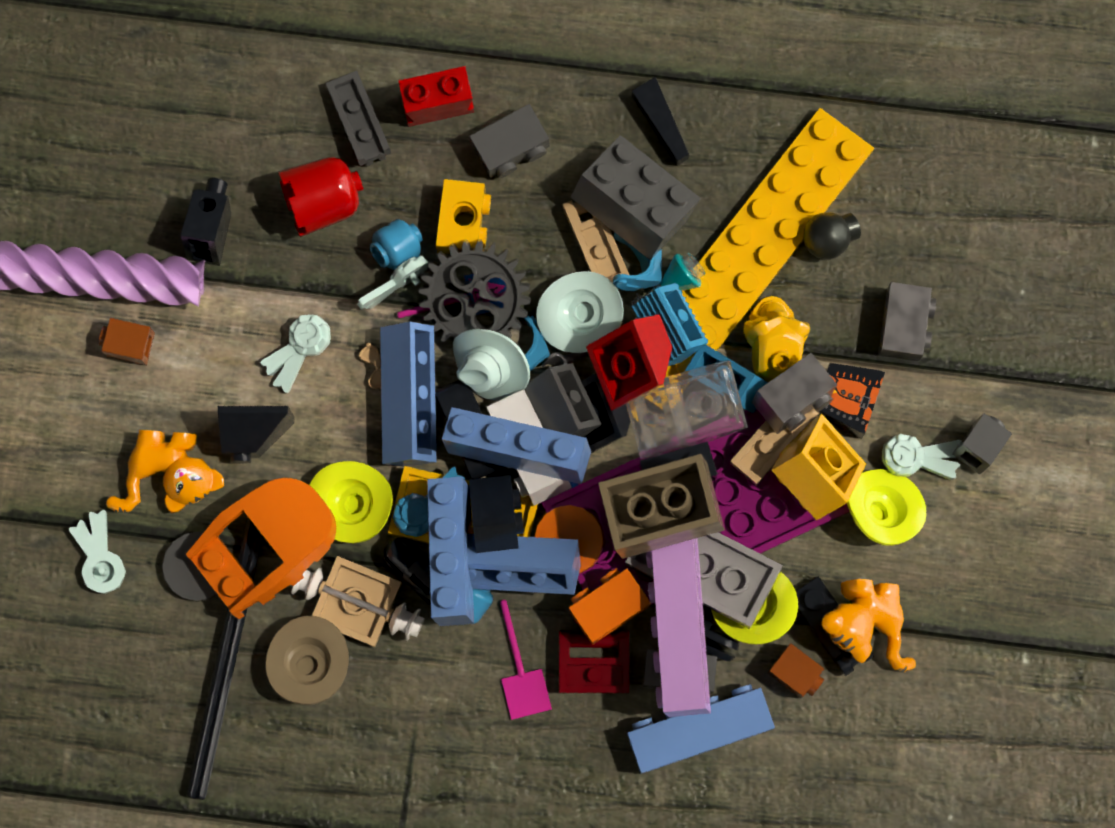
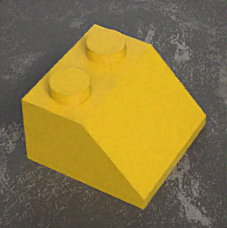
M820 414L781 451L772 468V472L780 483L785 485L799 500L801 506L818 520L847 504L866 463L830 422Z

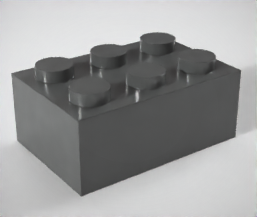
M621 135L581 175L571 195L573 200L650 261L688 221L701 199Z

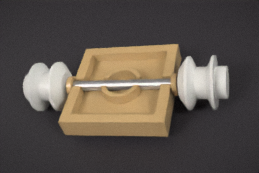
M339 556L336 557L327 581H322V570L318 568L315 572L306 570L302 574L304 578L292 586L291 594L302 590L305 592L306 600L316 596L317 592L320 594L312 616L330 621L343 635L372 647H376L386 622L389 623L391 635H394L398 630L405 633V641H408L410 636L417 637L424 622V618L419 616L421 609H417L414 613L408 612L405 602L396 607L395 611L392 609L402 582Z

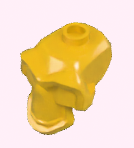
M774 296L765 297L760 300L751 311L750 320L744 323V334L747 342L752 347L754 372L767 382H770L802 359L804 342L810 332V325L807 322L795 319L794 313L781 298Z

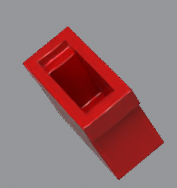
M465 66L398 80L408 127L474 113L473 97Z

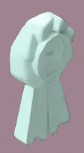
M420 255L403 262L394 270V273L390 276V281L361 297L357 305L361 310L364 308L372 309L398 288L410 282H413L415 286L421 282L418 277L429 268L428 261Z
M301 315L290 325L289 344L260 362L263 366L267 367L266 373L269 376H273L283 367L273 382V386L282 387L285 393L290 392L305 357L320 355L330 344V326L318 315Z
M898 434L883 445L882 462L889 472L895 476L909 477L922 468L946 479L953 480L956 478L955 470L960 467V464L943 459L956 458L952 453L961 440L922 447L916 437Z
M102 510L98 514L89 512L92 534H90L83 520L78 522L77 527H70L69 531L87 555L81 571L86 586L98 593L107 594L120 588L126 570L120 557L108 551L107 512Z

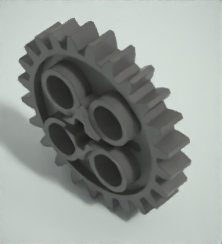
M466 239L463 241L462 250L460 251L453 243L449 246L450 256L443 251H439L437 256L441 262L440 264L434 261L429 262L428 267L434 274L424 273L421 279L427 282L429 286L420 287L419 293L428 296V298L422 300L419 306L430 308V311L425 314L423 319L424 321L432 319L436 321L433 325L434 332L440 329L445 331L441 341H446L450 336L456 338L462 332L472 329L495 331L511 339L512 334L509 327L517 330L521 328V323L516 319V316L527 317L528 312L520 307V305L530 304L531 298L522 295V292L530 289V284L520 283V280L526 275V271L514 270L519 260L516 258L508 262L506 260L508 249L503 250L500 254L495 253V242L489 246L488 250L483 249L482 239L478 240L475 248H471L470 243ZM462 265L470 267L474 274L473 279L470 281L460 280L456 276V268ZM495 277L502 279L506 284V290L502 293L492 292L488 287V280ZM451 283L457 288L462 289L463 292L459 290L448 289L446 287V284ZM474 288L480 290L479 296L482 297L478 298L476 303L470 301L471 295L469 294ZM450 297L458 299L461 302L462 310L457 313L447 311L444 306V300ZM485 299L500 301L504 304V307L499 308ZM483 309L489 310L494 315V322L489 325L481 324L476 318V313Z

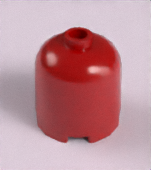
M327 157L278 172L289 211H293L296 221L294 225L300 237L347 220L358 209V192L364 190L360 176L357 171L351 173L347 164L339 158Z

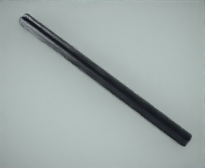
M247 516L238 562L254 581L263 535ZM227 607L186 793L189 798L204 800L207 795L247 609L242 611L245 616L237 619Z

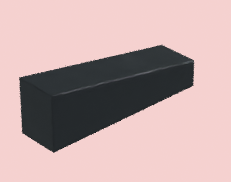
M654 77L632 91V98L678 166L688 160L689 153L658 81Z

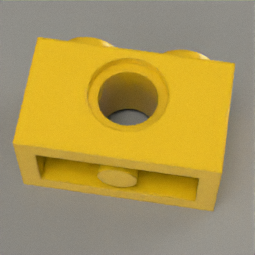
M444 179L436 239L437 253L443 251L446 254H450L449 246L452 243L460 251L462 250L463 241L466 239L470 243L471 248H475L478 240L482 239L483 248H485L487 228L482 227L483 214L489 215L491 206V195L486 194L485 183ZM461 212H469L474 216V219L469 225L461 226L455 222L456 216Z

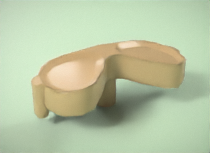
M366 343V346L360 350L359 357L361 361L375 366V370L368 380V386L372 389H381V355L376 346Z

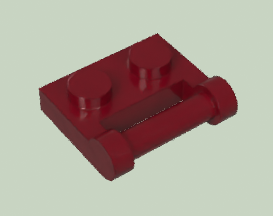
M559 630V694H629V631L619 630V634H608L592 645L585 634H570V630ZM570 648H619V658H570Z

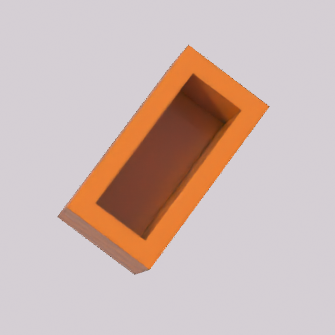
M615 568L600 579L603 585L592 592L589 588H586L571 598L573 605L569 607V612L592 645L651 605V602L628 569L620 573Z

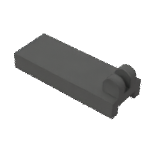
M354 71L327 82V89L359 165L366 164L370 166L376 159H379V161L385 160V156L391 154V150L358 72Z

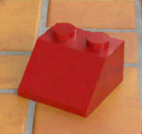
M660 314L631 320L586 346L611 411L618 409L664 383L673 346Z

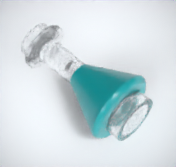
M687 253L684 256L675 254L661 283L644 296L638 292L635 293V299L631 301L632 305H635L650 292L654 291V289L676 283L681 291L701 287L700 278L705 275V271L691 253Z

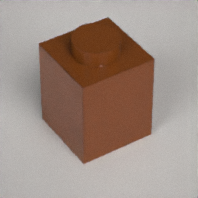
M110 318L108 327H102L99 346H102V352L107 357L147 366L155 332L149 326Z
M791 643L768 671L771 677L800 699L806 693L813 696L824 681L819 676L824 668Z

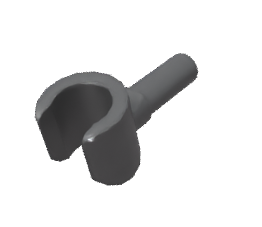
M584 352L563 356L560 353H552L541 366L543 367L546 364L553 366L569 364L589 354Z

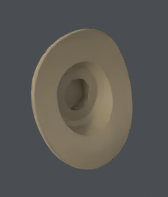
M317 616L298 617L286 623L273 637L266 656V673L272 689L281 698L300 705L318 704L331 698L342 686L349 665L348 647L343 634L333 623Z

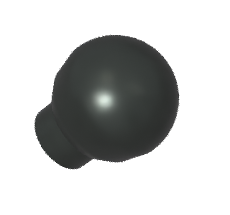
M832 212L819 213L807 222L803 238L806 248L812 255L820 259L829 260L840 256L846 251L851 241L859 239L861 237V229L857 218L852 213L843 216Z

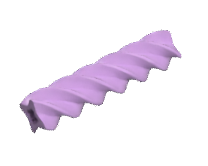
M0 241V290L21 288L32 293H46L54 290L66 296H80L88 293L100 299H114L122 296L134 302H148L156 299L168 305H183L190 302L198 307L201 295L204 294L205 260L193 265L183 257L170 256L158 262L154 257L146 253H136L124 259L120 254L112 250H102L90 256L78 247H68L56 253L44 244H34L21 250L10 241Z

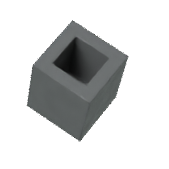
M984 413L972 424L952 455L978 474H981L993 463L1012 433L1005 429V425L999 419Z

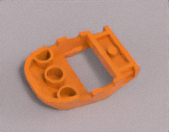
M278 478L263 484L219 513L188 550L186 555L225 603L231 614L237 619H241L245 616L242 611L258 601L264 605L275 598V594L289 585L294 586L304 578L302 574L314 561L318 562L334 542L336 521L331 509L309 484L293 478ZM244 512L284 562L258 585L254 583L219 538V535L224 531L223 529Z

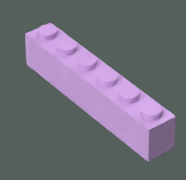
M698 538L646 552L648 568H653L654 582H649L648 584L650 602L656 605V616L651 617V631L653 638H658L659 651L653 653L655 672L661 675V687H656V701L658 708H663V713L668 717L711 713Z

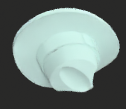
M581 271L559 278L545 290L539 300L536 317L538 328L549 344L565 352L584 353L588 352L586 349L587 345L621 326L624 308L621 295L610 279L595 272Z
M472 329L462 332L454 339L453 353L458 367L457 377L461 382L471 387L472 391L485 399L499 401L527 387L530 380L528 361L520 347L510 338L491 330Z

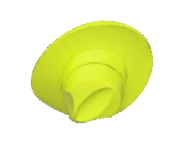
M343 461L330 464L320 470L309 484L331 509L336 521L334 540L339 542L361 543L373 538L382 530L390 516L393 503L391 486L378 470L364 463Z
M885 469L870 470L862 473L847 502L856 526L869 539L886 546L907 542L922 529L926 520L925 501L916 485L907 477L892 475L889 470Z
M780 572L750 629L712 609L711 611L717 625L731 638L746 644H766L779 639L790 630L797 616L798 598L790 580Z

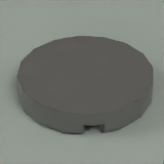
M203 532L187 533L173 541L165 552L162 565L164 579L171 590L186 600L196 602L205 601L218 595L186 555Z

